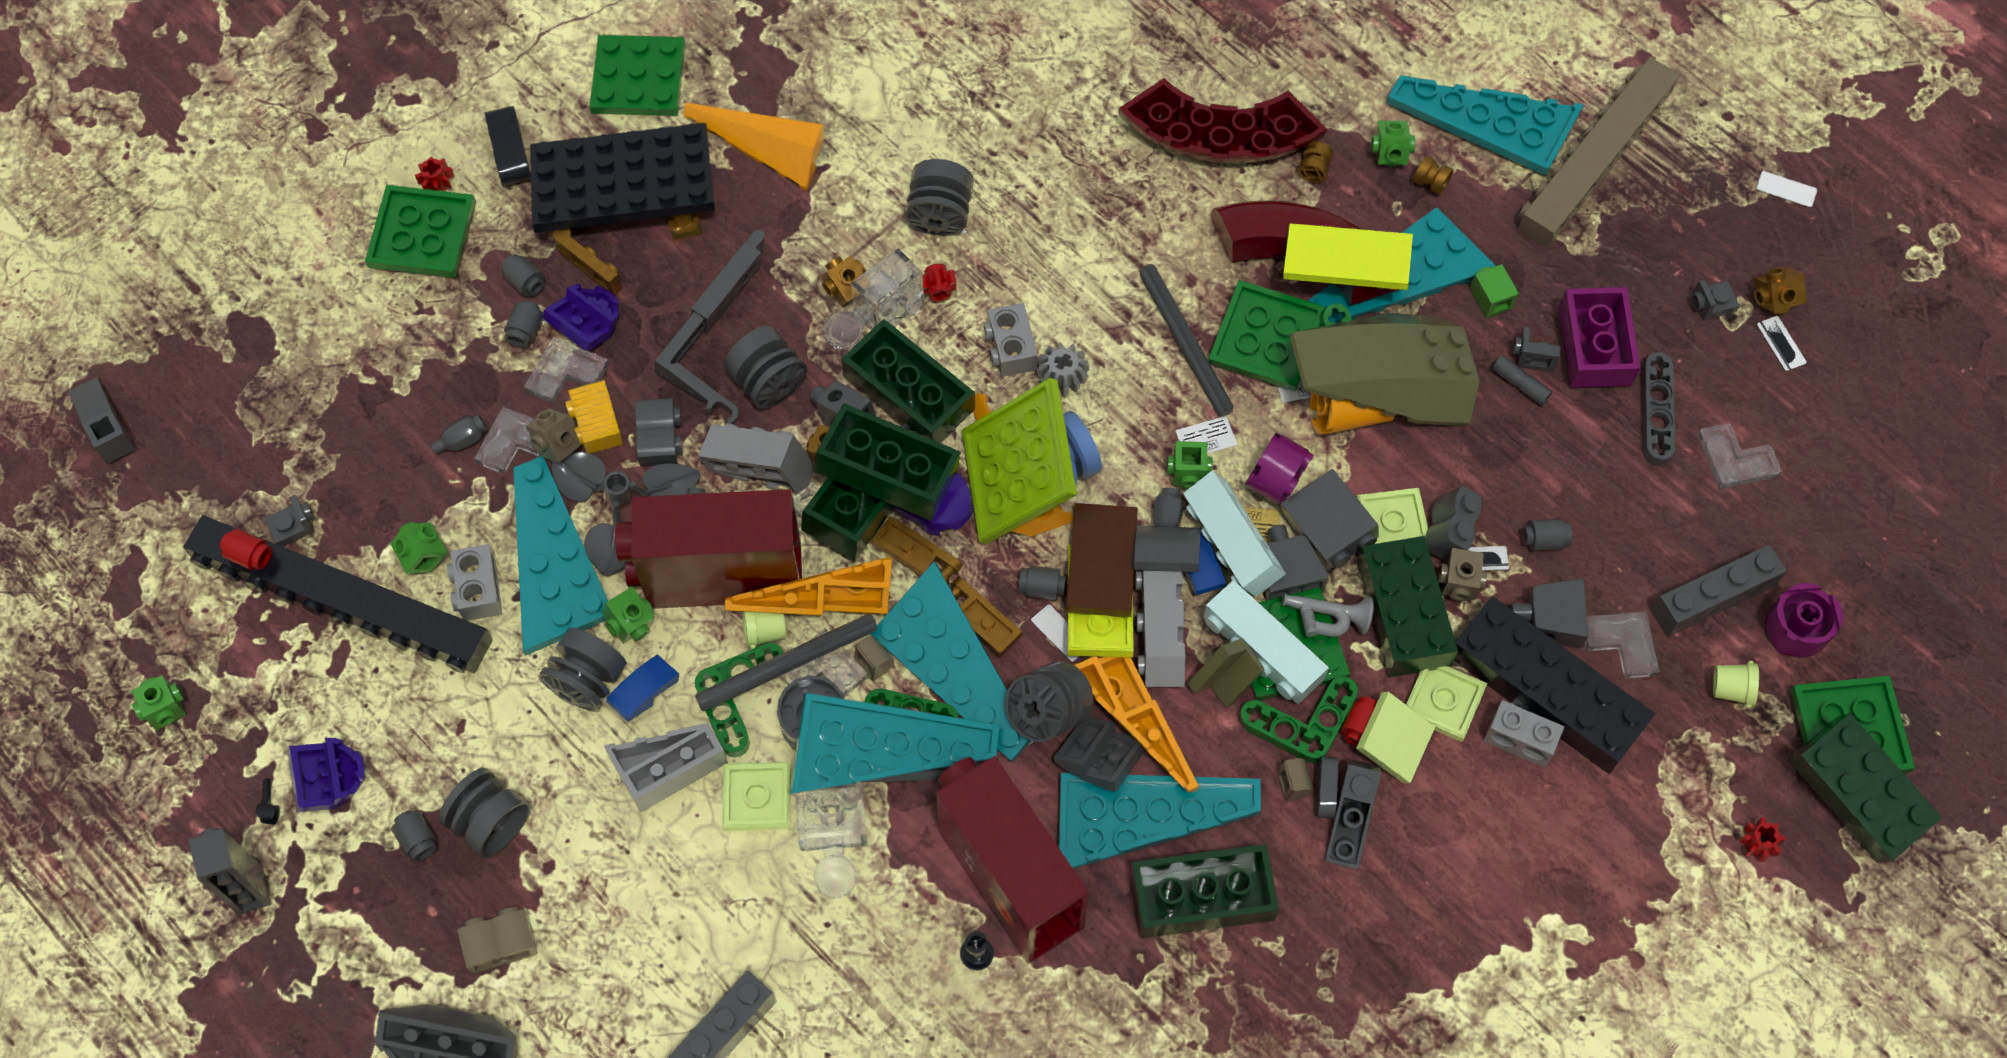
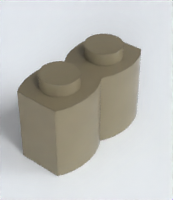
M517 907L506 908L498 912L497 917L490 920H485L483 917L473 918L464 923L465 926L457 930L466 968L470 974L488 971L503 964L516 962L538 954L529 917L525 909L518 910Z

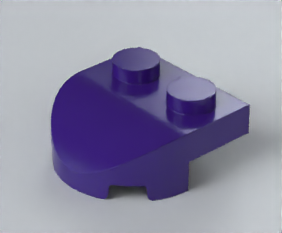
M581 284L567 287L566 296L545 308L543 312V319L586 352L608 340L614 334L619 316L618 300L611 292L600 286H595L594 290L581 289Z
M957 473L932 521L895 506V509L900 516L921 525L927 534L940 535V531L949 528L954 530L961 528L970 519L974 505L972 503L971 491L962 476Z
M325 738L323 743L289 746L287 753L297 813L335 809L347 803L355 795L364 777V763L359 752H354L351 748L344 745L343 740Z

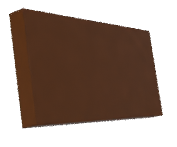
M1075 503L1066 613L1131 617L1138 507Z

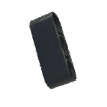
M514 106L484 112L502 186L531 180Z

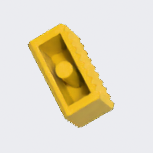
M605 380L568 390L571 400L565 401L569 416L577 420L578 427H575L574 430L581 445L584 444L586 453L592 454L593 452L597 453L611 447L621 446L623 441Z

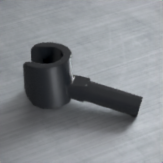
M266 778L263 779L261 803L256 807V814L261 823L275 825L279 819L280 808L278 805L271 804L272 780Z

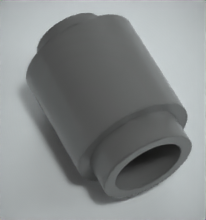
M512 254L503 261L500 269L503 278L524 297H531L542 291L545 275L524 256Z
M527 300L515 303L504 328L506 333L504 339L509 344L519 348H526L529 343L533 342L543 318V313L539 310L540 307L534 302Z
M1560 518L1529 520L1527 525L1522 528V542L1524 545H1527L1530 551L1562 550L1564 547L1571 545V525L1568 521H1562Z
M1032 565L1029 568H1021L1019 593H1024L1026 597L1057 601L1058 594L1064 595L1066 576L1060 575L1061 569Z
M408 810L399 814L394 819L395 823L391 827V831L405 855L412 858L414 862H421L438 850L435 844L437 838L421 812Z

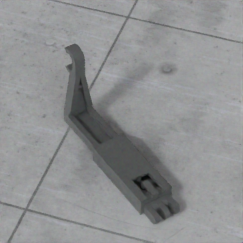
M755 230L748 240L742 244L692 306L690 318L655 360L656 374L707 404L706 414L712 413L713 408L716 406L724 408L731 413V417L727 418V424L733 425L738 420L737 406L680 365L679 361L703 332L708 334L760 269V256L764 249L765 234L762 230Z

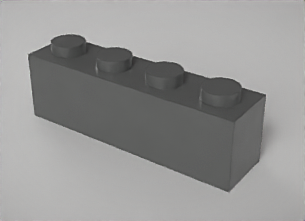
M1767 545L1661 595L1650 611L1666 636L1669 637L1775 587L1787 570L1771 546Z
M224 828L206 829L200 832L198 837L188 839L197 879L238 916L272 905L263 867Z
M747 970L668 1058H726L777 1002L774 993Z

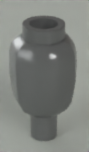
M479 414L474 417L465 415L445 427L441 438L430 445L436 455L446 449L460 451L481 440L483 433L488 429Z
M1168 487L1162 488L1161 494L1156 497L1154 503V526L1180 527L1184 509L1180 490Z

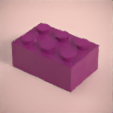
M1628 288L1566 289L1558 308L1570 388L1632 386L1641 368Z

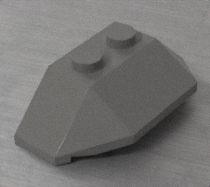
M423 1004L382 1009L378 1016L375 1046L381 1052L384 1051L389 1058H514L517 1036L494 1017Z

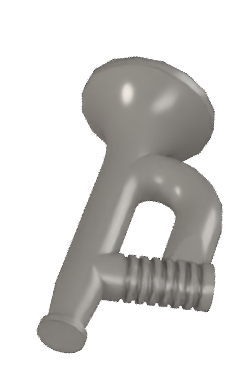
M1286 593L1282 597V606L1287 605L1300 609L1307 637L1316 635L1339 637L1349 629L1350 621L1357 626L1361 634H1366L1371 624L1374 604L1373 598L1370 596L1353 605H1344L1302 596H1291ZM1314 612L1332 615L1337 619V623L1330 624L1315 621Z

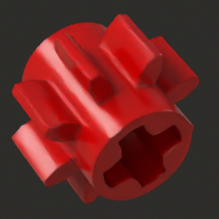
M429 157L422 164H418L421 173L416 174L415 178L417 183L422 185L423 189L445 191L447 188L452 187L449 179L455 177L452 167H448L444 158L438 160Z
M932 264L925 268V275H919L922 295L929 294V298L932 301L947 300L952 295L951 291L957 289L954 270L947 271L944 264Z
M1764 817L1757 821L1756 826L1749 822L1744 827L1745 832L1748 834L1739 840L1740 843L1745 844L1748 850L1746 855L1758 856L1761 862H1764L1769 857V853L1777 857L1782 852L1781 848L1777 845L1786 840L1785 836L1780 835L1778 830L1779 824L1766 823ZM1761 836L1765 838V843L1760 841L1759 838Z

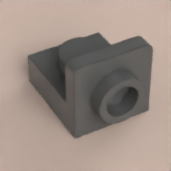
M1706 280L1698 281L1691 294L1693 308L1699 311L1703 321L1737 312L1740 307L1728 281L1709 286Z
M1524 327L1520 337L1515 336L1512 354L1517 355V365L1520 368L1553 372L1560 357V346L1550 345L1546 342H1530V327Z
M296 495L289 497L292 503L291 506L264 518L275 543L282 547L314 533L310 521L315 519L308 503L301 504Z

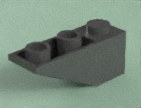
M98 377L68 391L86 434L94 449L106 464L136 450Z
M1347 758L1329 838L1326 862L1358 869L1382 773L1380 766Z

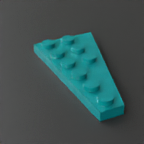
M1400 75L1386 102L1545 176L1549 172L1584 104L1574 103L1573 106L1557 104L1558 100L1548 98L1546 102L1532 100L1527 95L1482 88L1481 91L1465 89L1466 85L1455 84L1454 87L1438 85L1434 80Z
M1436 207L1402 232L1413 234L1408 290L1394 291L1351 305L1343 292L1335 284L1331 283L1308 301L1325 307L1336 303L1342 304L1350 312L1352 320H1355L1358 316L1370 312L1375 314L1384 311L1385 307L1397 303L1402 305L1442 292L1444 288L1460 283V285L1470 283L1477 271L1488 266L1493 268L1496 265ZM1333 310L1332 315L1328 317L1329 322H1335L1336 324L1342 319L1341 315L1334 314Z
M541 456L513 468L522 645L525 656L560 641L569 627L584 631L607 621L601 612L608 599L591 561L587 557L585 548L545 459Z
M933 562L877 625V630L871 633V635L875 636L878 642L940 698L953 706L964 719L1000 725L997 749L1010 761L1014 762L1031 741L1022 737L1012 727L1006 714L1005 698L1007 689L957 602L954 593L948 586L941 570Z
M805 693L803 696L789 795L949 767L967 757H972L975 762L988 760L993 756L996 757L1000 725Z
M1061 773L1059 849L1072 868L1075 869L1260 815V779L1195 777L1199 788L1195 792L1188 793L1172 776L1128 775L1117 792L1091 784L1072 773Z

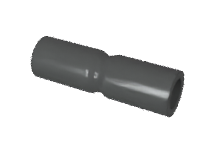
M1504 355L1497 360L1492 368L1494 372L1513 386H1517L1521 392L1540 406H1543L1553 393L1552 390L1533 376L1527 375L1522 368Z

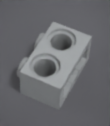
M1024 303L989 309L988 322H984L983 325L986 340H992L994 348L990 349L993 367L999 366L1001 377L1037 370L1038 355ZM1004 325H1008V326H1011L1012 328L1006 330V329H1002V328H1000V327H1001V326H1004ZM1014 351L1019 354L1016 356H1010L1007 353Z
M486 544L451 551L452 563L447 564V571L450 582L455 583L456 592H451L453 610L459 611L462 618L467 621L503 614L496 559L490 545ZM478 565L475 571L465 572L468 567ZM482 594L479 600L469 602L473 595Z
M1502 700L1494 713L1483 741L1545 768L1554 755L1564 726Z

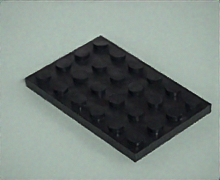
M706 123L530 144L531 208L534 233L715 211Z

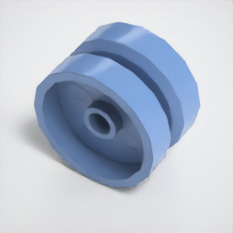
M1069 411L1063 415L1076 485L1078 475L1083 479H1088L1102 471V463L1096 444L1087 427L1076 413Z

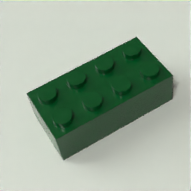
M884 318L841 358L843 376L902 425L908 424L910 431H917L920 435L941 443L975 410V392Z
M843 403L816 451L815 472L932 521L958 472L961 452Z
M827 478L802 511L801 530L856 561L895 506Z
M1425 536L1362 546L1357 563L1366 596L1373 598L1372 618L1388 677L1420 673L1426 669H1429L1428 671L1437 670V667L1443 666L1452 667L1458 649Z
M1851 713L1834 718L1788 758L1789 762L1877 863L1894 861L1942 819L1941 815Z
M1267 844L1132 862L1130 875L1141 939L1275 921L1279 912Z

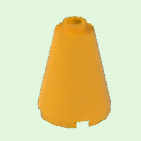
M1311 393L1310 410H1316L1317 419H1311L1312 426L1315 432L1321 435L1390 422L1394 419L1392 416L1382 414V409L1368 406L1366 409L1355 406L1354 401L1348 399L1338 401Z

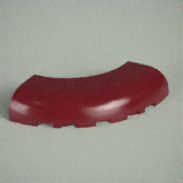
M1163 78L1121 106L1118 111L1119 116L1130 127L1159 146L1180 155L1217 163H1254L1280 158L1304 149L1311 142L1322 139L1327 133V128L1289 90L1270 100L1256 103L1252 108L1237 109V106L1212 103L1211 106L1195 102L1194 97L1180 91Z
M1247 201L1213 208L1211 211L1212 222L1232 263L1256 258H1271V255L1286 256L1290 223L1361 229L1342 217L1325 210L1285 201ZM1335 284L1343 292L1351 305L1399 290Z

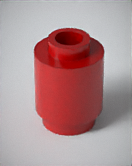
M238 528L227 532L220 542L223 558L250 570L264 569L272 555V547L268 546L265 540Z
M1361 696L1357 702L1353 703L1341 729V733L1345 736L1344 740L1348 744L1357 747L1378 701L1370 697Z

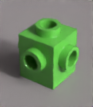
M1407 121L1377 122L1376 135H1372L1371 151L1376 153L1378 164L1390 167L1408 165L1409 154L1415 151V135H1410Z
M1176 441L1174 455H1168L1167 474H1173V486L1189 489L1211 472L1213 468V458L1207 457V442Z
M407 523L400 528L399 533L390 543L406 574L432 572L447 554L432 523Z
M633 586L607 601L601 612L607 620L605 624L610 634L615 638L619 637L623 644L630 639L636 642L645 637L651 631L649 627L655 618L651 604L647 599H641Z
M163 675L149 678L143 681L139 687L131 690L136 700L132 704L135 714L140 721L146 719L156 731L187 715L181 701L185 700L182 691L176 682L170 684Z

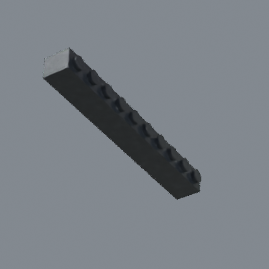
M204 515L201 516L183 546L191 557L190 562L199 568L207 570L208 567L217 569L221 576L229 580L235 581L236 578L246 581V584L256 591L263 592L265 589L269 590L283 602L291 604L292 601L303 604L302 607L316 615H320L321 612L331 616L330 618L340 625L348 626L353 624L370 637L377 638L380 635L387 638L388 642L397 648L405 650L406 647L417 650L416 653L430 661H434L435 658L446 662V666L460 673L467 670L475 674L493 641L487 628L265 540L267 545L272 547V555L266 567L262 570L247 569L223 558L221 554L220 542L222 537L227 532H231L236 528Z

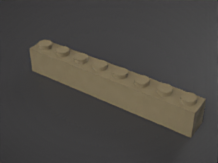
M1652 57L1643 66L1638 64L1630 75V83L1628 85L1623 83L1614 96V99H1616L1614 103H1607L1598 116L1600 120L1597 124L1591 122L1582 136L1585 139L1581 144L1576 141L1567 154L1568 160L1565 163L1560 161L1551 174L1552 180L1549 183L1544 181L1535 194V197H1537L1533 203L1528 201L1519 213V217L1522 220L1518 230L1548 249L1670 96L1680 74Z

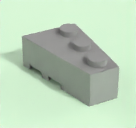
M711 424L698 455L710 472L748 482L750 477L767 482L766 488L776 490L778 485L793 489L795 491L794 496L803 499L815 471L810 457L792 433L787 431H779L778 433L768 432L758 427L745 429L733 424H724V426Z
M708 723L668 731L666 735L652 738H636L634 742L614 745V743L604 745L609 759L640 812L728 763L724 749Z

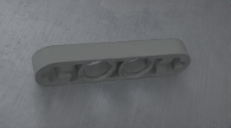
M1656 352L1648 356L1642 368L1643 454L1650 464L1663 466L1670 461L1675 452L1674 365L1668 355ZM1655 363L1659 364L1660 369H1663L1657 380H1655L1657 369L1653 366ZM1653 389L1663 391L1666 395V400L1657 401L1653 399L1650 391ZM1656 416L1663 418L1666 421L1667 427L1662 429L1656 428L1651 423V418ZM1658 438H1662L1660 449L1665 451L1663 455H1659L1658 450L1654 449Z

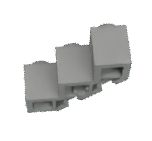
M1135 571V589L1141 590L1143 600L1142 613L1136 614L1137 632H1142L1144 641V655H1138L1137 669L1139 675H1144L1145 687L1185 686L1184 606L1181 595V587L1183 585L1182 572Z

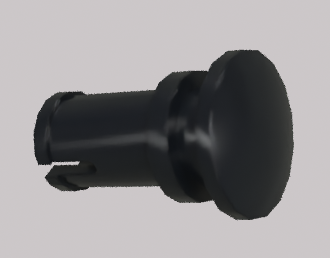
M974 931L970 933L960 950L962 963L968 969L974 971H981L987 968L994 958V949L982 932Z

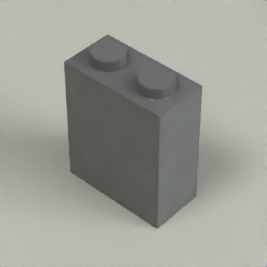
M1331 469L1281 503L1282 516L1298 536L1305 535L1308 538L1326 572L1334 567L1340 568L1349 562L1353 554L1362 549V546L1375 544L1379 537V525L1334 469Z

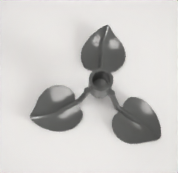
M575 452L569 454L559 463L552 461V473L555 484L565 498L573 502H585L591 497L593 491L600 493L602 490H605L606 498L612 503L613 526L607 523L594 526L588 531L584 541L588 559L604 575H611L625 568L624 562H618L615 526L616 522H619V504L629 500L631 490L636 491L642 496L687 494V488L696 487L700 478V472L692 467L674 463L658 464L644 473L642 481L647 489L644 490L637 486L634 481L629 482L627 475L623 472L613 471L606 475L605 465L602 460L590 453Z

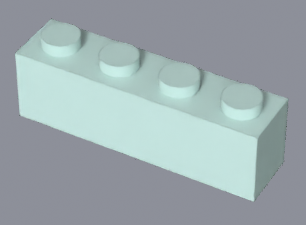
M1212 470L1183 493L1190 503L1186 506L1187 510L1195 520H1200L1204 526L1201 532L1211 544L1215 543L1219 549L1216 552V556L1226 568L1230 567L1234 573L1231 576L1232 581L1234 580L1244 590L1257 597L1286 575L1281 564L1223 477Z
M1234 580L1206 605L1204 618L1208 627L1217 634L1221 633L1229 640V643L1243 638L1264 666L1261 676L1264 678L1268 676L1276 684L1277 690L1284 698L1292 699L1299 704L1325 680L1329 667Z

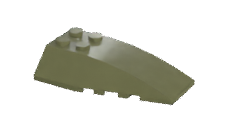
M1386 313L1297 331L1290 335L1304 391L1338 401L1348 399L1354 401L1355 406L1365 409L1368 406L1382 409V414L1392 417L1399 414L1407 417V421L1416 424L1468 426L1471 422L1480 380L1464 327L1439 316Z

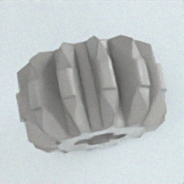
M1060 342L1056 350L1048 346L1046 354H1041L1039 357L1037 375L1041 378V382L1048 378L1058 380L1059 389L1062 390L1065 396L1068 394L1069 388L1078 392L1080 383H1086L1089 363L1085 360L1083 350L1075 352L1074 344L1070 345L1067 349Z

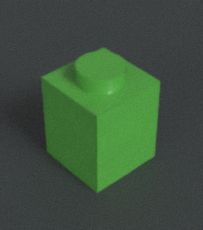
M1502 264L1493 268L1490 266L1484 267L1477 271L1470 286V291L1485 318L1513 309L1519 295Z

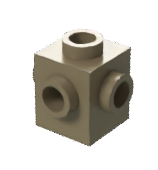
M548 408L540 412L533 421L526 425L531 436L530 443L532 447L538 452L539 456L559 463L581 446L574 430L575 423L566 413Z
M1451 548L1446 564H1441L1438 582L1443 583L1442 595L1450 596L1456 601L1474 600L1478 591L1484 590L1487 571H1482L1484 553Z

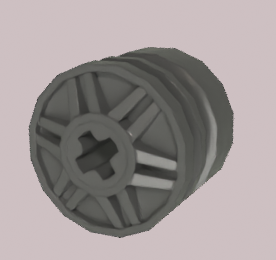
M929 159L917 163L912 170L909 185L910 193L907 197V206L904 213L905 219L910 226L920 232L938 236H950L962 232L967 225L969 201L974 184L971 172L959 163L945 159Z
M772 326L759 327L743 336L731 348L724 361L726 372L738 385L743 386L744 393L760 409L771 408L790 397L802 384L808 371L804 361L798 358L794 350L788 348L785 339Z
M569 627L556 646L558 653L563 658L551 656L546 662L548 667H544L541 670L538 678L544 686L565 702L587 711L596 712L602 704L600 698H605L609 693L608 688L601 681L614 683L627 663L625 658L605 641L581 629Z
M1065 661L1049 663L1017 678L1007 689L1005 698L1006 714L1012 727L1022 737L1032 742H1046L1084 723L1091 714L1093 706L1092 687L1087 677L1076 666Z
M809 675L796 679L785 687L778 700L777 715L783 737L795 751L804 694L811 693L845 699L839 687L824 677Z
M479 768L462 779L451 791L441 807L438 820L444 827L451 829L456 837L465 836L464 842L484 859L498 854L517 836L530 814L531 806L528 801L513 789H505L504 782L500 778H495L489 769Z

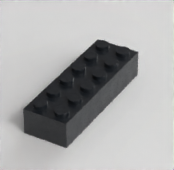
M1493 596L1455 641L1458 653L1454 661L1479 680L1488 683L1487 686L1515 706L1564 726L1560 739L1607 774L1612 772L1655 715L1653 711Z

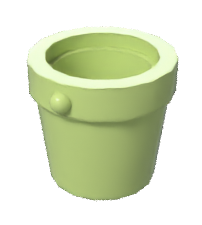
M742 611L747 648L755 649L757 645L786 638L784 613Z
M1748 661L1746 665H1716L1713 675V697L1741 702L1747 708H1751L1752 705L1755 706L1759 688L1758 664Z

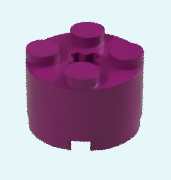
M1276 431L1244 486L1276 505H1281L1293 492L1299 478L1314 455L1308 449Z
M1799 583L1788 588L1768 611L1766 630L1775 649L1780 654L1794 657L1814 656L1821 652L1835 637L1843 622V612L1840 603L1832 594L1829 596L1821 590L1822 587L1816 584Z

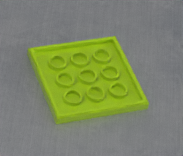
M1048 378L962 429L980 543L988 544L1077 495L1058 380Z

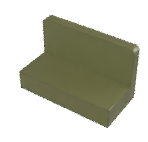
M1241 638L1221 645L1188 682V685L1194 693L1212 687L1222 703L1228 707L1233 705L1262 674L1264 666L1245 640Z

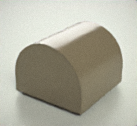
M875 636L866 637L856 643L854 660L870 681H875L887 673L893 666L894 661Z
M1305 759L1285 760L1277 771L1284 800L1290 802L1312 795L1314 789Z

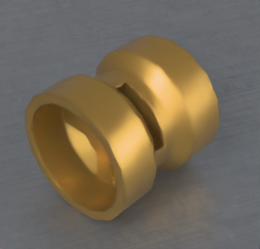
M1313 141L1306 146L1303 151L1304 159L1301 160L1298 168L1300 177L1314 183L1325 181L1329 171L1327 165L1331 163L1333 158V149L1326 143Z
M1427 155L1419 165L1413 177V182L1420 186H1428L1430 184L1431 192L1439 196L1449 183L1454 169L1447 165L1439 168L1436 159Z

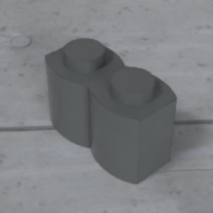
M673 398L635 401L636 443L639 465L678 464L677 454H683L682 435L676 436V426H682L681 408L675 407Z
M1461 486L1440 496L1435 501L1432 509L1433 524L1429 527L1426 534V542L1431 554L1446 560L1451 548L1468 550L1472 546L1475 538L1474 522L1478 519L1482 507L1480 495Z

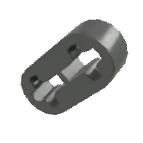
M1321 756L1319 761L1317 818L1334 819L1338 785L1337 757Z

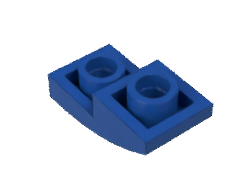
M1202 532L1200 533L1199 572H1184L1195 595L1226 587L1216 555L1210 542Z
M657 654L623 680L606 698V702L629 722L652 707L654 697L676 684L679 680V673Z

